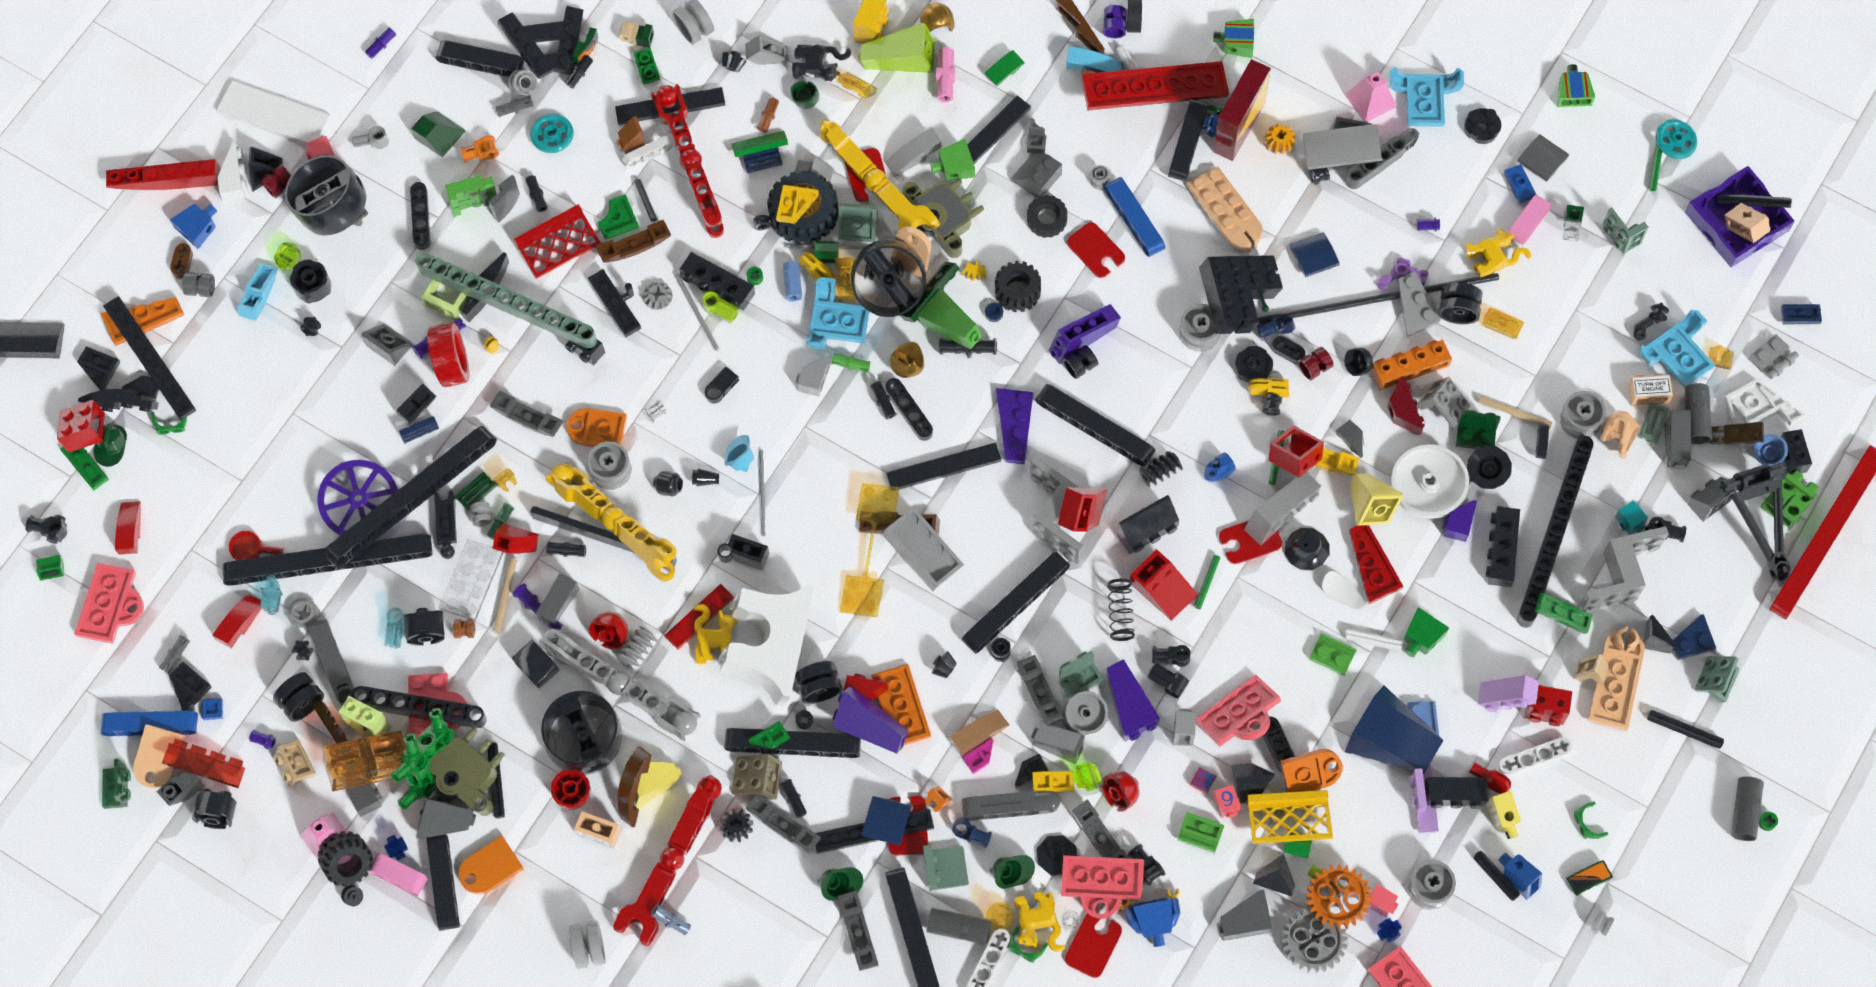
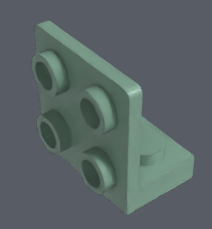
M1612 207L1608 209L1603 222L1604 232L1610 235L1615 247L1620 249L1623 254L1641 245L1649 228L1644 221L1639 225L1636 223L1628 229Z
M931 845L923 846L929 891L969 885L963 846L932 850Z

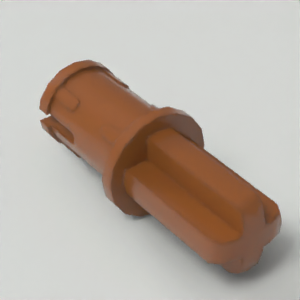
M770 98L765 110L761 112L762 117L756 127L760 132H768L771 121L775 119L774 114L779 104L778 99Z

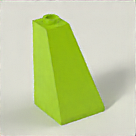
M920 23L861 44V52L858 53V59L864 68L868 70L933 73L936 41L926 24Z

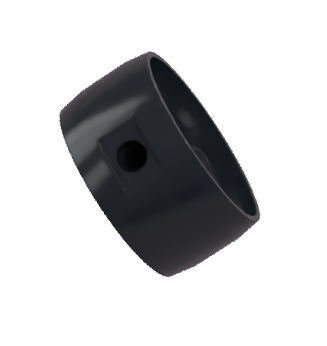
M330 155L312 158L299 166L291 175L285 189V200L292 214L309 231L323 236L337 234L349 228L362 214L367 199L365 187L353 169L340 158ZM324 207L327 208L321 212L315 213Z
M881 239L872 242L859 252L853 262L851 269V288L860 305L872 314L881 317L902 315L910 311L920 301L925 291L926 271L924 263L916 250L902 241ZM882 248L899 249L909 254L917 262L922 273V280L915 295L912 294L881 251ZM863 259L879 280L880 285L895 302L896 307L877 306L865 299L860 293L855 282V273ZM886 274H891L894 278L892 281L886 282L883 277Z
M573 691L560 696L547 708L541 723V739L548 756L558 767L567 771L577 769L585 775H589L603 770L615 759L621 747L622 727L615 709L603 697L589 691ZM581 705L599 707L608 712L615 720L613 738L602 753ZM561 714L565 718L583 761L565 760L556 755L549 747L551 727ZM580 730H586V734H585V735H583V736H578V735H577L578 731H580Z

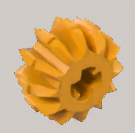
M1277 123L1275 127H1269V131L1265 133V145H1268L1269 151L1274 149L1275 154L1280 151L1282 155L1285 153V150L1291 151L1296 142V134L1292 132V127L1286 128V123L1283 126Z

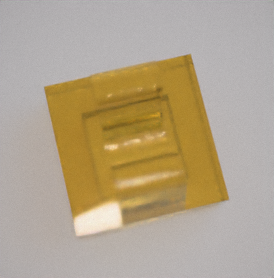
M506 468L492 479L505 492L509 491L506 487L507 481L517 485L515 474L509 468Z

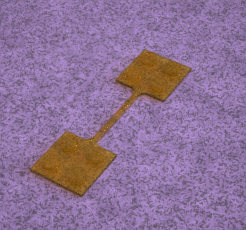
M866 483L861 485L856 520L870 522L872 530L864 574L862 576L846 575L840 613L878 617L884 580L870 578L868 576V569L876 525L880 523H894L899 487Z

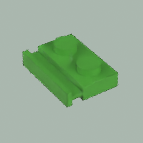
M1321 633L1309 660L1345 676L1357 649Z
M1186 812L1177 841L1215 853L1225 825Z

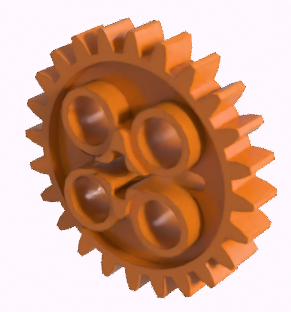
M1340 864L1337 865V869L1330 865L1329 871L1322 868V875L1317 872L1315 873L1317 880L1310 879V883L1313 886H1307V891L1310 892L1306 894V899L1310 900L1307 902V907H1312L1310 914L1317 913L1315 916L1316 921L1322 918V926L1328 922L1330 929H1332L1334 924L1337 925L1338 930H1340L1341 925L1348 929L1349 923L1356 926V919L1361 922L1363 921L1361 914L1368 915L1366 908H1371V903L1368 902L1372 900V895L1368 894L1371 892V887H1365L1368 884V880L1361 881L1362 873L1355 875L1356 868L1350 872L1348 871V865H1346L1344 870L1341 869ZM1344 880L1348 885L1340 887L1337 882ZM1329 882H1332V883H1333V885H1334V887H1335V890H1334L1333 887L1329 884ZM1328 890L1330 895L1322 896L1320 891ZM1336 892L1339 896L1343 895L1342 902L1340 898H1335ZM1354 897L1358 900V903L1350 904L1348 899ZM1343 904L1349 910V912L1345 911ZM1332 907H1338L1341 911L1337 914H1334L1330 911V909Z

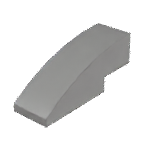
M931 127L896 151L885 161V164L894 177L925 161L926 156L941 149V140Z

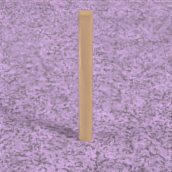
M1480 396L1478 401L1480 404L1537 425L1547 424L1549 429H1551L1553 423L1551 421Z
M510 558L493 629L496 633H501L517 563V560L514 558Z

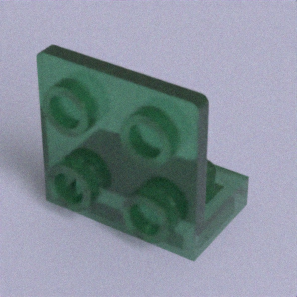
M119 758L114 759V768H107L102 771V807L104 809L128 807V800L131 799V791L128 789V781H131V772Z

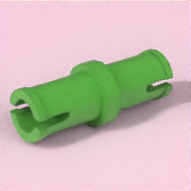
M834 353L831 365L846 367L850 371L854 369L868 373L871 361L857 359L852 355L848 357Z

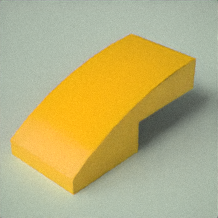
M1323 448V458L1315 467L1334 473L1354 476L1359 457L1342 451L1336 453Z
M1073 771L1033 772V789L1036 792H1074Z

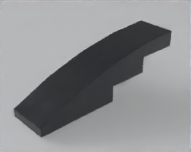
M503 252L479 276L499 285L509 264L507 254ZM471 297L472 301L461 310L463 318L470 323L484 308L486 303Z

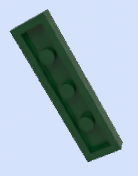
M945 261L926 283L925 291L920 301L910 311L900 315L904 321L913 323L919 320L918 313L940 289L944 290L945 285L955 277L956 272L960 269L958 265Z

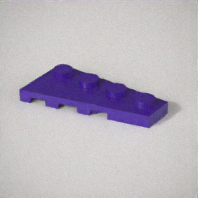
M996 388L1006 463L1025 465L1034 392Z

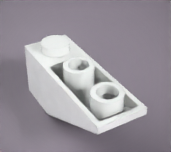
M236 141L232 142L217 177L219 194L224 202L245 198V191L247 190L246 180H243L245 167L243 163L241 164L243 151L241 147L238 148Z

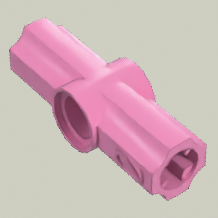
M950 47L938 49V66L936 67V83H938L937 100L943 103L953 100V83H955L954 49Z

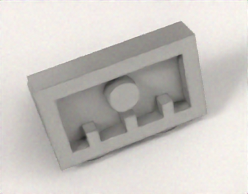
M1448 376L1433 382L1419 400L1417 406L1420 410L1428 407L1431 409L1436 406L1451 428L1458 424L1462 411H1467L1470 404Z

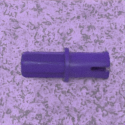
M388 27L379 37L375 38V42L365 51V54L373 59L382 49H386V45L396 37L394 30Z

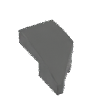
M1030 118L1027 153L1045 154L1047 139L1045 128L1038 126L1035 123V119Z
M1349 419L1335 430L1336 435L1349 445L1352 452L1362 458L1364 445L1363 431Z

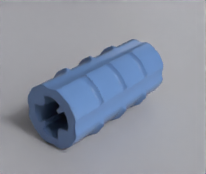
M796 261L785 262L783 264L786 300L790 302L800 301L802 299L799 263Z

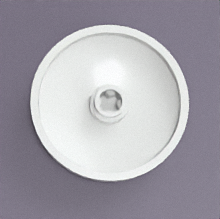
M1421 445L1406 451L1397 460L1392 471L1391 487L1404 495L1399 505L1407 512L1422 518H1440L1449 515L1450 512L1461 506L1468 492L1469 475L1463 461L1451 450L1438 445Z

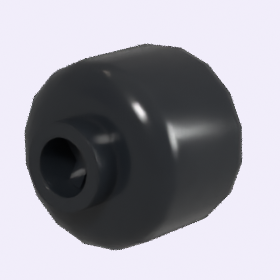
M661 471L654 478L653 486L659 495L674 497L682 491L683 480L676 472Z

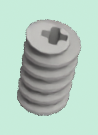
M639 626L640 629L635 630L636 635L630 636L631 641L625 643L626 647L621 649L622 654H617L616 656L622 664L630 669H633V665L640 666L637 659L644 661L641 654H649L646 647H654L650 641H658L652 632L642 626Z

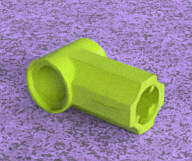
M711 291L703 295V309L705 312L715 314L729 323L736 319L739 313L738 307L719 298L715 292ZM711 300L716 302L713 305L707 304V302Z

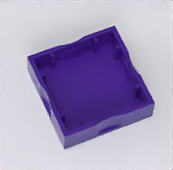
M1749 166L1727 178L1721 185L1706 191L1690 201L1685 211L1687 216L1731 268L1789 232L1795 222L1785 208L1748 206L1768 217L1770 231L1753 243L1727 229L1725 214L1737 205L1718 204L1716 200L1717 194L1773 197Z

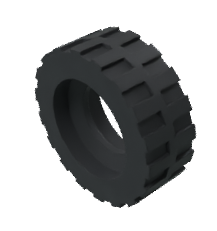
M1048 195L1039 196L1037 199H1034L1027 209L1028 227L1037 236H1042L1043 238H1052L1055 235H1059L1067 225L1068 211L1065 203L1055 196ZM1043 209H1051L1056 213V220L1051 224H1043L1038 219L1039 212Z

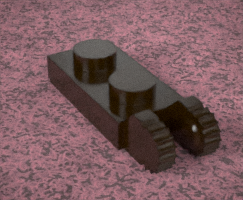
M1752 422L1712 426V433H1724V438H1712L1709 444L1736 445L1764 442V423Z
M322 701L315 703L314 710L342 753H345L349 750L346 744L349 742L344 732L339 733L336 729L339 727V724L333 716L330 718L331 712L326 704Z

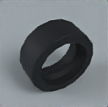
M1128 0L1127 33H1141L1142 0Z

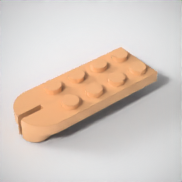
M1218 166L1187 182V188L1232 247L1243 252H1251L1250 240H1252V247L1254 250L1257 248L1263 235L1262 224Z
M1628 626L1612 631L1605 640L1602 655L1608 664V671L1604 684L1596 681L1588 722L1627 731L1629 728L1645 651L1644 641L1634 628H1631L1626 647H1624L1623 642Z

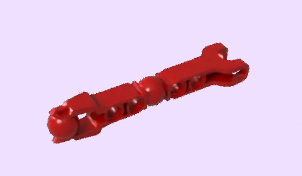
M677 83L674 87L663 85L656 93L651 92V98L656 105L661 123L668 125L680 154L679 164L686 170L707 233L711 238H719L724 234L722 216L701 164L702 155L695 149L685 120L688 117V112L680 86ZM677 101L679 102L681 109L678 110V113H672L671 116L664 113L662 107L671 108L676 105ZM677 126H682V127H683V128L680 129V130H676V129H675ZM688 142V145L682 146L681 143ZM694 174H700L697 178L692 177ZM700 190H706L704 194L698 193ZM718 225L720 227L717 232H713L710 227Z
M709 775L703 777L698 782L696 791L688 800L686 808L667 843L668 847L660 854V862H657L636 902L620 910L613 925L614 931L623 933L631 923L637 922L643 926L640 935L641 944L647 947L654 940L658 933L659 925L656 918L651 916V912L656 905L661 906L677 875L676 870H679L684 864V855L687 856L702 826L710 815L715 799L721 794L722 784L716 777Z

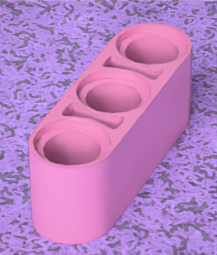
M1535 194L1510 228L1508 233L1510 235L1514 234L1512 239L1524 245L1548 213L1552 204Z
M377 853L371 864L372 869L369 871L373 875L416 896H419L428 880V877L381 853Z

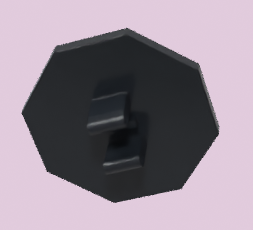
M1064 835L1047 836L1037 847L1038 866L1050 876L1062 875L1063 856H1077L1076 845Z

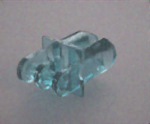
M269 575L266 578L265 588L260 587L262 591L261 607L268 615H275L280 607L281 596L284 595L280 590V583L276 577Z

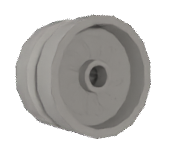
M688 0L685 2V8L679 6L671 12L677 28L692 45L701 40V34L708 36L715 31L709 14L698 0Z
M1207 304L1192 305L1184 311L1181 317L1180 339L1188 349L1195 352H1204L1212 349L1220 339V334H1216L1210 308Z
M1590 391L1573 393L1567 398L1560 413L1562 429L1567 435L1575 439L1584 435L1593 437L1598 433L1606 416L1604 401Z
M608 441L599 443L592 448L588 455V468L592 480L598 487L605 490H615L624 486L630 479L632 466L628 453L622 445Z
M1084 691L1073 694L1066 699L1062 706L1064 714L1062 722L1067 730L1082 735L1097 733L1108 720L1107 704L1095 692ZM1083 710L1087 712V716H1083Z
M1424 861L1416 867L1409 879L1408 890L1411 899L1423 909H1440L1447 904L1455 891V874L1448 865L1441 861Z
M598 920L587 922L586 935L580 923L569 925L570 948L576 969L588 967V954H590L591 961L595 966L605 964V950Z

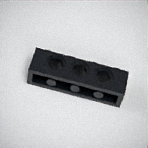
M690 252L679 268L683 281L697 285L703 292H715L719 298L743 311L756 294L754 285L693 252ZM700 272L705 273L702 276H697V274ZM714 281H720L719 284H712ZM731 289H735V290H736L734 293H729V292H728V291L731 290Z
M1497 506L1495 512L1491 513L1490 524H1493V530L1489 532V542H1492L1491 548H1488L1487 552L1490 566L1486 567L1485 577L1488 578V585L1510 588L1513 585L1521 509ZM1500 526L1507 527L1508 531L1501 530ZM1498 544H1504L1507 549L1499 548ZM1496 562L1504 563L1505 567H1499Z

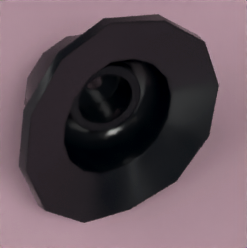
M1483 446L1474 450L1468 458L1467 471L1471 481L1480 488L1496 489L1504 485L1512 475V462L1508 454L1499 447Z
M1300 528L1293 531L1285 542V556L1291 565L1300 570H1314L1322 566L1330 555L1329 542L1324 534L1314 528Z

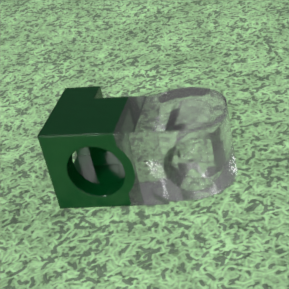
M1567 204L1564 210L1563 240L1578 242L1584 211L1583 206Z

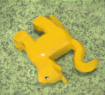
M1502 228L1497 229L1493 237L1485 238L1476 245L1468 243L1465 246V252L1469 259L1482 256L1484 259L1483 263H1473V269L1476 274H1479L1480 278L1490 275L1495 271H1501L1505 267L1518 263L1521 254H1524L1527 259H1530L1532 254L1527 248L1520 247L1513 252L1511 259H1507L1500 247L1512 246L1511 239L1514 238V234L1510 235Z
M697 604L694 610L701 611L702 616L695 621L694 625L697 640L695 649L696 663L706 664L707 660L714 661L711 650L720 649L722 653L723 648H727L729 643L733 642L732 630L738 624V620L730 614H723L719 610L718 624L720 629H703L702 625L709 619L710 610L706 605Z
M1043 892L1034 893V900L1038 902L1039 907L1032 909L1029 908L1024 896L1016 897L1014 906L1019 908V924L1021 927V934L1017 938L1018 943L1027 947L1034 946L1037 950L1038 936L1034 930L1051 927L1053 932L1048 937L1047 944L1054 952L1063 951L1065 945H1058L1055 942L1061 934V926L1055 914V902L1052 892L1044 895Z

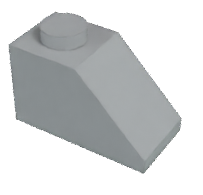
M761 35L745 44L746 60L759 65L788 62L787 46Z
M825 356L803 367L801 373L797 374L795 381L799 392L817 397L821 396L831 366L830 356Z

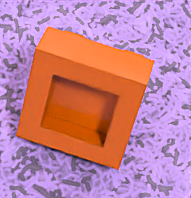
M940 786L931 788L927 793L928 796L925 803L936 802V807L933 809L936 813L949 805L953 799Z

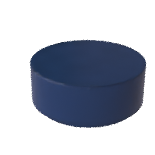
M990 303L986 306L985 317L988 321L998 322L1003 318L1004 310L1000 304Z

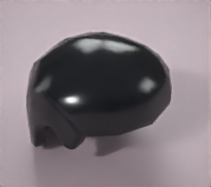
M1357 347L1346 352L1344 362L1349 374L1361 376L1371 371L1373 357L1369 350Z

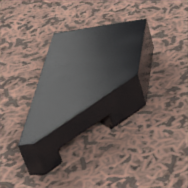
M1040 753L1021 763L1015 781L1016 788L1032 781L1033 772L1049 771Z

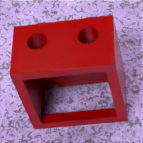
M94 400L61 410L59 412L57 440L68 452L102 442L105 421L104 411ZM99 418L97 434L92 428V421Z
M1293 425L1270 443L1268 461L1300 478L1322 460L1324 441ZM1291 434V442L1284 447L1278 445Z
M1538 685L1536 704L1527 705L1524 718L1529 719L1533 723H1540L1542 721L1547 722L1551 726L1564 725L1570 714L1573 691Z

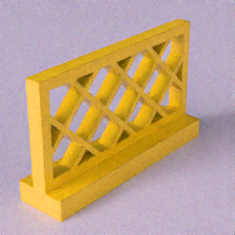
M1328 790L1248 795L1247 810L1249 812L1252 844L1333 839ZM1316 807H1324L1325 813L1321 817L1312 812ZM1297 808H1301L1306 812L1301 819L1292 813ZM1281 809L1286 814L1280 820L1272 814L1275 810ZM1253 811H1262L1266 816L1259 821L1254 817ZM1308 815L1317 820L1312 827L1304 822ZM1288 816L1297 821L1292 828L1284 823ZM1269 817L1277 823L1272 830L1263 824ZM1321 823L1327 828L1328 833H1319L1315 828ZM1301 824L1308 832L1300 835L1294 830ZM1279 826L1288 831L1285 836H1279L1275 833ZM1259 827L1268 832L1265 837H1256V831Z

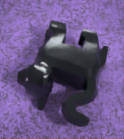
M797 44L794 52L795 59H800L801 57H806L807 59L805 63L795 62L792 64V76L794 79H798L800 75L810 78H822L826 83H831L836 76L840 75V72L836 69L838 63L824 65L827 54L832 53L836 59L842 61L850 57L851 49L846 48L845 53L840 54L839 50L832 46Z

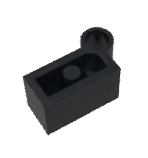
M735 534L731 535L728 544H721L717 549L721 562L729 563L734 559L735 562L763 571L770 554L767 545ZM723 551H730V554L727 556L721 555Z

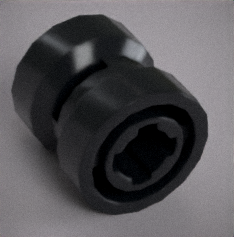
M997 638L991 645L992 658L997 662L1007 661L1011 654V645L1007 639Z

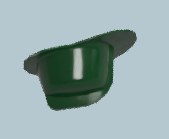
M111 423L104 426L103 441L96 443L94 449L96 462L101 466L111 467L118 464L122 459L127 441V433L122 426L112 425Z
M1027 855L1000 857L989 871L992 873L996 885L1002 889H1007L1027 883L1034 874L1035 863Z
M854 867L832 868L826 870L821 878L817 880V883L820 885L823 897L833 901L837 900L839 895L853 891L858 893L864 879L860 870Z

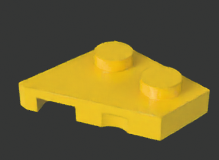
M783 185L776 220L778 222L795 224L818 197L819 190Z

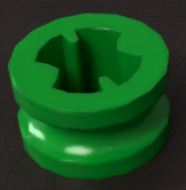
M754 266L747 270L746 276L749 283L752 285L762 283L764 277L761 268ZM755 273L756 275V273H758V278L755 279L754 277V279H752L751 274Z
M1764 812L1759 818V827L1764 831H1772L1778 825V817L1773 812ZM1767 817H1769V820L1773 822L1769 826L1767 825V822L1764 821Z

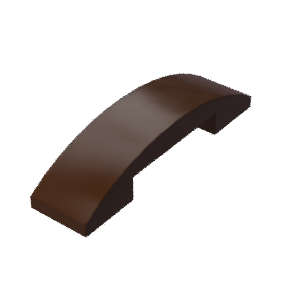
M663 219L648 225L647 230L616 242L613 239L596 245L595 248L603 263L614 262L638 255L668 239L671 233Z
M641 746L634 750L623 770L617 795L619 816L631 827H635L639 809L634 806L640 777L641 774L648 773L652 757Z

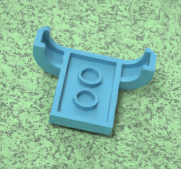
M1397 67L1390 70V88L1395 92L1406 94L1407 126L1444 127V94L1455 93L1463 88L1464 72L1460 68H1456L1453 73L1446 75L1402 74L1397 71Z
M821 277L816 280L814 307L809 335L806 338V343L813 349L825 350L828 339L865 344L870 312L861 305L834 302L836 280L833 278Z
M1691 309L1678 324L1647 346L1643 344L1640 346L1639 355L1649 366L1660 361L1684 388L1715 367V364L1691 339L1707 323V319L1698 310Z

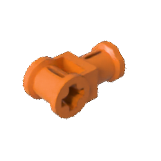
M492 135L484 136L474 141L475 145L460 147L464 162L467 163L468 160L479 158V161L498 157L499 151L495 147V137Z

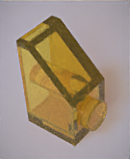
M854 257L835 258L838 301L857 300L851 288V269Z

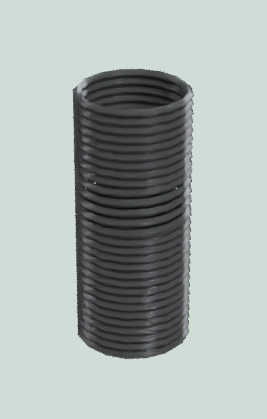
M1693 383L1684 388L1685 409L1691 411V444L1697 445L1706 444L1712 440L1710 389L1704 383Z
M1743 776L1738 779L1731 836L1741 841H1755L1758 837L1764 781L1756 777Z
M932 907L926 932L986 945L991 920L975 916L970 917V915Z

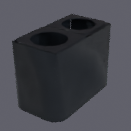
M532 639L512 657L514 664L539 689L560 671L556 663Z

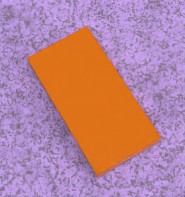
M906 664L872 674L871 679L872 677L881 678L889 686L888 691L877 697L881 709L909 730L904 745L931 738L909 665Z

